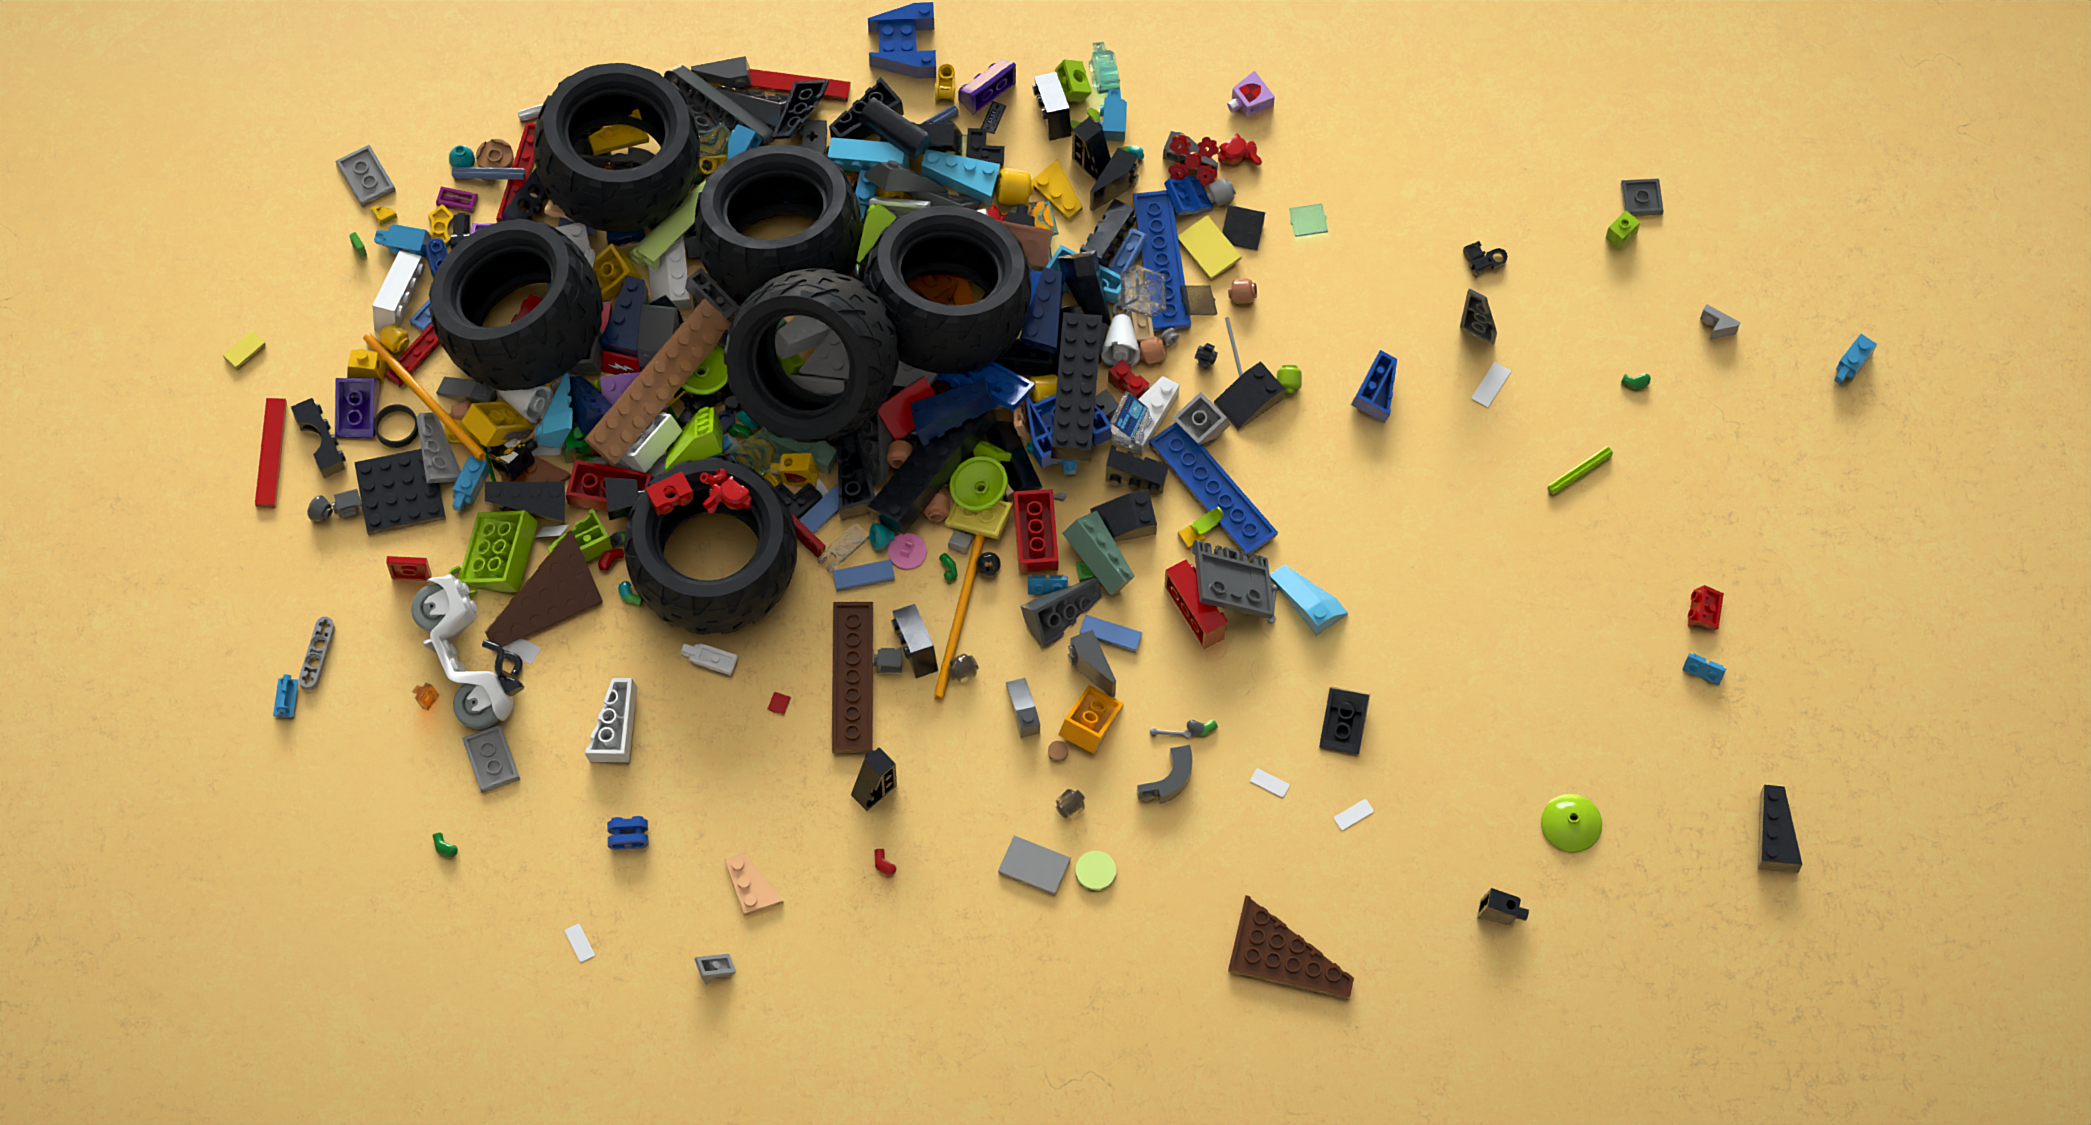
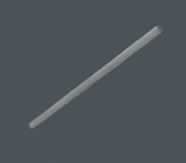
M1226 317L1225 320L1239 376H1241L1243 372L1229 317Z

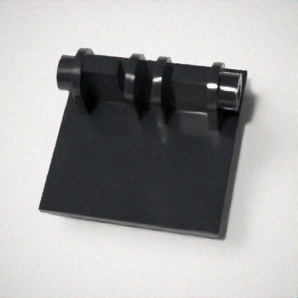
M1228 205L1222 233L1232 245L1258 250L1266 212Z

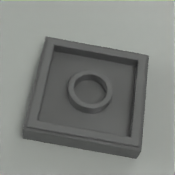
M1659 178L1621 180L1624 212L1628 211L1632 216L1663 215L1664 210Z

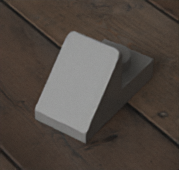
M1706 304L1700 317L1707 325L1715 327L1710 339L1735 335L1741 323Z
M730 954L701 956L694 959L705 984H709L716 977L732 976L736 973Z

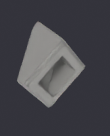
M955 530L949 539L948 548L967 554L974 536Z

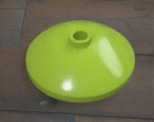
M716 345L681 387L697 395H708L722 389L727 384L728 378L727 365L724 364V349ZM702 371L704 375H699L698 372Z
M977 456L962 462L950 480V492L954 501L963 509L975 512L984 511L995 506L1003 498L1008 487V476L1004 467L997 460L986 456Z
M1565 794L1554 798L1547 804L1541 817V828L1545 838L1551 845L1565 852L1576 853L1589 849L1597 842L1602 831V818L1598 808L1587 798L1575 794ZM1575 816L1577 820L1573 821L1570 817Z

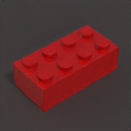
M575 460L566 491L568 505L607 512L605 478L636 479L638 489L644 490L653 477L651 473Z
M1053 489L1013 491L1019 573L1058 571L1059 560Z
M1186 559L1166 569L1164 586L1203 649L1224 640L1227 630V618L1223 612H1219L1216 606L1199 602L1197 573L1194 565H1190Z

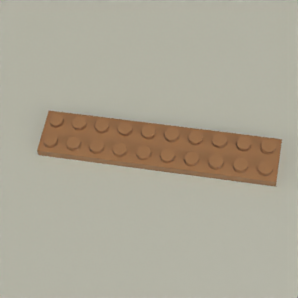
M703 299L584 440L612 466L616 465L718 344L725 330H729L731 322L706 299Z

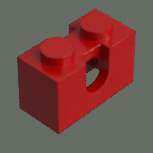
M1123 359L1108 370V382L1126 398L1131 394L1138 400L1149 390L1150 383L1141 375L1135 376L1132 373V367ZM1121 380L1127 384L1126 389L1122 386Z
M682 471L646 488L647 498L657 516L668 514L673 510L674 506L678 504L685 506L694 499L693 491ZM669 494L675 495L673 498L666 497Z

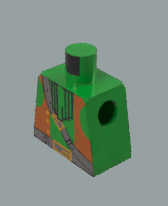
M579 427L571 430L562 444L566 464L575 462V460L582 461L592 456L601 457L584 440L588 434L582 433Z

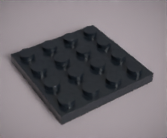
M421 449L354 462L368 535L446 519L440 484L427 483Z

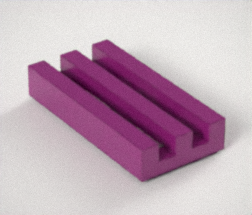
M441 186L436 199V206L443 204L446 208L473 213L476 200H478V194ZM443 193H445V194H450V195H454V196H453V197H451V196H446V195H443ZM460 197H464V198H468V199H472V200L470 201V200L460 199Z

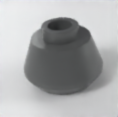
M316 496L309 504L307 515L310 520L324 521L331 517L333 512L332 505L324 496Z

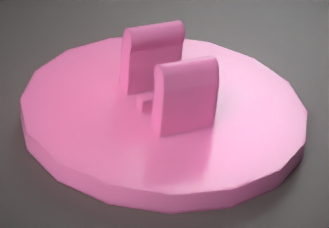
M899 534L889 543L888 557L891 559L892 564L900 569H915L926 558V544L916 534Z

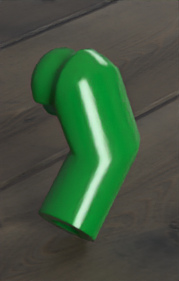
M1643 373L1635 378L1625 374L1621 383L1638 390L1649 385L1651 377L1647 373Z
M733 424L728 430L730 436L737 437L739 434L745 440L754 435L749 428L740 424Z
M947 553L941 554L939 560L948 570L943 575L947 582L956 580L958 576L956 563Z
M439 832L432 835L438 854L451 857L458 853L456 845L444 842L442 833Z

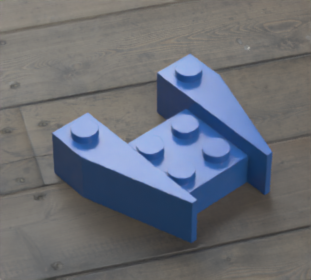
M933 2L912 3L868 18V32L879 33V52L869 53L870 67L917 79L937 78L936 50L917 51L916 30H934Z
M1056 394L1034 404L1029 396L1026 397L1025 409L1032 451L1041 469L1059 462V459L1051 458ZM1096 405L1092 434L1094 446L1112 439V426L1104 412Z

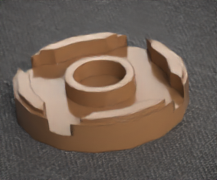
M501 139L485 141L477 149V165L479 168H510L514 161L513 150L509 143Z

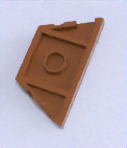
M931 274L910 280L906 285L924 299L949 305L958 286V280L952 275Z
M533 456L535 462L515 480L505 475L501 476L502 482H565L570 479L571 474L545 460Z

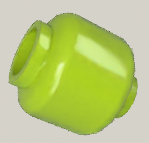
M1282 365V368L1277 371V380L1285 388L1284 394H1294L1295 390L1300 389L1302 386V372L1300 369H1297L1296 365Z

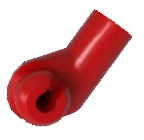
M723 468L717 469L714 476L702 473L700 481L711 486L713 484H721L728 478V475H726L727 471Z
M623 549L604 551L598 561V568L601 571H607L614 559L624 558Z
M875 849L876 869L884 875L895 874L896 866L885 860L884 849Z

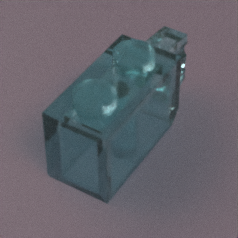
M1104 42L1092 43L1093 52L1091 53V60H1088L1090 72L1093 71L1094 74L1092 76L1093 88H1097L1098 94L1108 93L1109 89H1120V77L1114 52L1107 50Z

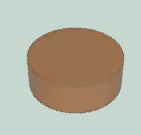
M1062 741L1052 742L1048 747L1049 758L1055 762L1064 761L1068 756L1067 745Z

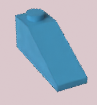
M737 124L728 140L727 160L739 153L759 147L762 141L760 135L754 130Z

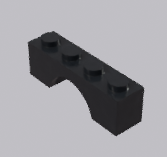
M313 398L291 406L300 430L314 432L322 438L320 447L313 455L323 478L344 470L343 462L346 461L342 450L338 451L336 448L339 444L335 435H330L328 431L331 429L328 420H323L321 417L323 410L320 404H315Z

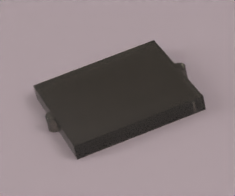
M1181 285L1179 287L1182 296L1181 302L1184 304L1186 315L1218 314L1215 305L1216 299L1213 298L1210 285Z

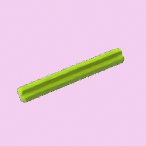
M1608 446L1550 483L1547 487L1548 491L1552 495L1558 493L1612 457L1613 451Z

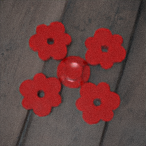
M1184 134L1174 136L1169 148L1175 151L1176 155L1183 154L1186 157L1185 164L1175 162L1174 165L1168 168V172L1171 174L1170 179L1182 180L1184 177L1189 176V172H1187L1189 168H1198L1196 178L1200 180L1202 186L1215 182V178L1218 175L1217 171L1212 169L1211 165L1206 167L1201 165V156L1212 158L1213 155H1216L1219 152V148L1216 146L1217 141L1211 140L1210 137L1206 136L1202 139V142L1198 143V148H1200L1198 153H1189L1191 142L1187 140V136Z

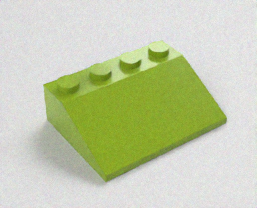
M877 203L876 206L872 204L866 212L867 217L857 256L858 267L861 269L866 264L881 232L897 220V217L880 203Z
M714 407L700 409L682 428V432L677 439L667 448L666 472L674 468L678 463L688 460H704L722 453L723 426Z
M525 510L477 513L459 580L462 583H466L469 587L497 592H518L538 521Z

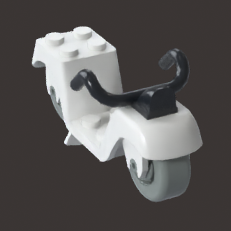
M448 574L444 577L428 579L427 581L432 584L425 586L417 592L412 601L411 613L416 624L430 632L431 639L423 641L424 646L437 652L447 677L453 682L462 685L456 692L453 701L456 717L462 724L478 730L489 728L498 720L505 721L514 707L512 696L525 688L523 683L516 679L523 666L521 657L504 650L497 643L484 640L482 647L497 652L494 665L495 673L489 671L465 672L466 669L463 663L458 661L456 656L458 654L457 648L451 642L478 617L476 613L478 608L475 602L470 600L468 595L470 590L467 584L462 583L453 575ZM504 658L515 663L511 673L506 672L502 668Z

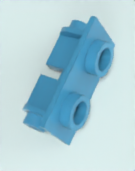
M1032 574V576H1028V594H1050L1068 587V576H1064V574L1050 575V578H1046V575Z
M1689 653L1682 670L1720 685L1726 668H1723L1724 665H1719L1712 661L1707 663L1705 658L1696 655V653Z
M284 674L281 679L278 678L273 716H294L299 680L291 679V675Z

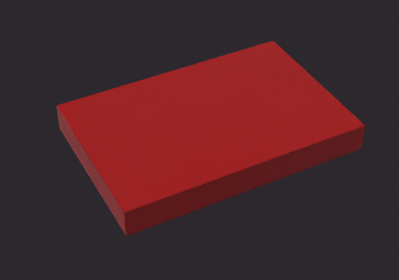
M925 376L920 377L885 400L877 411L895 441L915 429L910 403L936 395Z

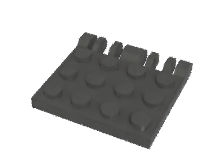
M1195 540L1192 545V554L1195 555L1199 602L1271 620L1274 616L1268 558L1263 556L1257 557V555L1252 554L1248 563L1246 552H1239L1227 547L1222 548L1217 545L1215 546L1214 554H1212L1210 543Z

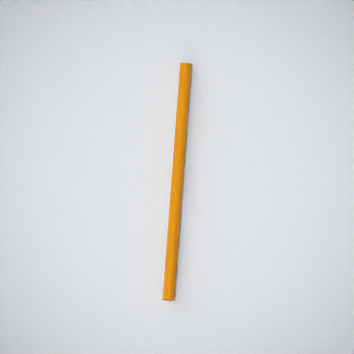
M371 333L365 334L363 340L375 352L380 354L384 362L478 460L484 459L486 453Z
M976 534L933 696L939 700L944 698L977 571L976 562L981 555L985 536Z

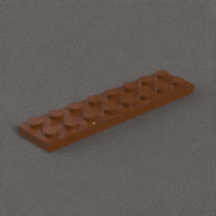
M833 602L832 753H868L873 750V602Z

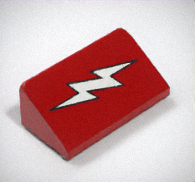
M603 351L602 372L618 375L620 373H637L642 371L643 367H639L637 357Z

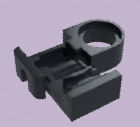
M1480 241L1463 248V252H1466L1470 259L1468 265L1475 277H1478L1479 272L1490 267L1492 270L1504 266L1508 258L1506 251L1496 248L1487 253L1485 251L1482 252ZM1501 254L1503 261L1496 262L1493 255Z

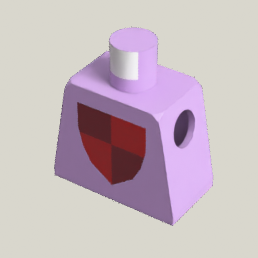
M1253 71L1233 87V100L1228 102L1227 106L1232 113L1241 109L1245 116H1250L1272 108L1275 96L1256 71Z

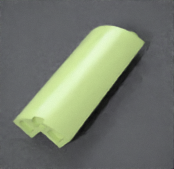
M709 175L687 195L680 206H677L667 218L662 220L629 252V259L642 269L646 265L654 270L660 266L659 258L694 225L698 194L702 192Z

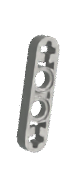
M321 617L315 624L299 676V683L303 690L312 691L319 683L335 631L333 620L329 617ZM328 623L329 627H326L324 636L322 635L323 629L321 626H325V624ZM319 640L325 642V646L321 649L314 647V644ZM311 659H319V665L316 667L309 666ZM309 672H312L311 679L313 682L306 684L304 680H308Z

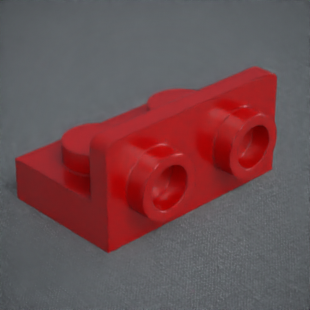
M1706 585L1693 590L1691 606L1688 612V626L1692 627L1698 624L1713 631L1719 629L1724 593Z

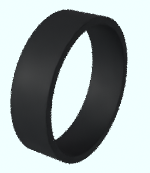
M389 405L383 408L375 418L374 428L380 442L388 447L401 448L407 446L418 434L416 415L413 410L405 405ZM401 411L411 415L415 420V427L408 437L399 441H391L379 434L378 425L387 414Z

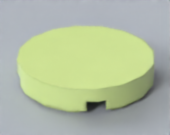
M1102 851L1087 852L1079 858L1076 864V878L1085 889L1101 891L1107 889L1115 879L1116 865L1114 860Z

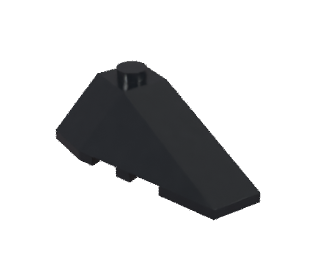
M828 80L794 82L772 135L773 139H790L824 97L829 85Z
M1096 250L1058 257L1061 272L1066 277L1065 282L1078 305L1082 307V312L1089 315H1101L1102 323L1110 326L1111 319Z

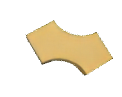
M442 204L428 214V218L432 223L429 234L432 236L431 239L439 238L443 240L447 248L451 245L448 230L453 222L454 215Z

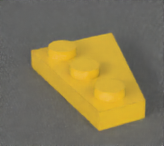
M638 109L632 111V114L629 115L642 120ZM621 124L606 126L589 136V143L594 156L649 142V136L643 130Z
M1058 159L1031 180L1034 190L1068 222L1082 211L1083 206Z

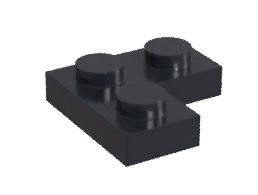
M968 128L966 157L1004 166L1005 146L986 145L987 129Z
M782 482L775 487L784 499L790 512L797 519L823 498L822 494L810 483H807L796 494L792 493Z

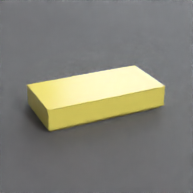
M252 330L224 353L223 356L237 370L265 347L266 344Z

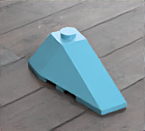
M569 373L564 374L540 425L536 426L535 436H538L537 444L560 449L572 429L573 411L569 407L572 400L571 396H568L570 392Z
M1285 564L1270 574V579L1278 586L1281 593L1315 635H1318L1348 615V612L1335 597Z

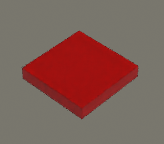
M387 556L386 564L391 579L427 581L432 576L427 558Z

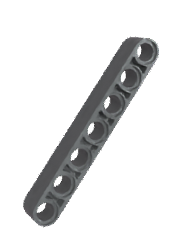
M678 64L664 73V78L670 83H674L682 91L684 97L731 131L735 129L737 124L756 131L762 138L759 147L767 146L775 141L772 138L774 131L769 126L684 65Z

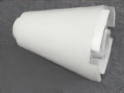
M1125 314L1113 317L1102 348L1101 356L1104 359V363L1110 367H1113L1121 359L1132 367L1140 359V350L1132 321Z
M544 385L528 390H498L499 396L531 423H537L538 421L536 420L539 418L543 419L552 400L550 398V393L552 394L551 389Z

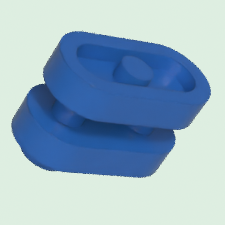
M439 238L431 239L427 243L426 257L433 278L440 264L448 255L444 241Z
M634 816L632 819L612 818L611 821L607 822V832L614 834L607 838L608 848L622 850L647 847L649 845L648 835L642 833L648 831V820L642 816Z

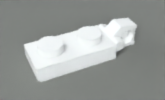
M702 643L700 645L695 644L694 647L684 644L681 650V655L690 658V662L730 676L738 660V656Z

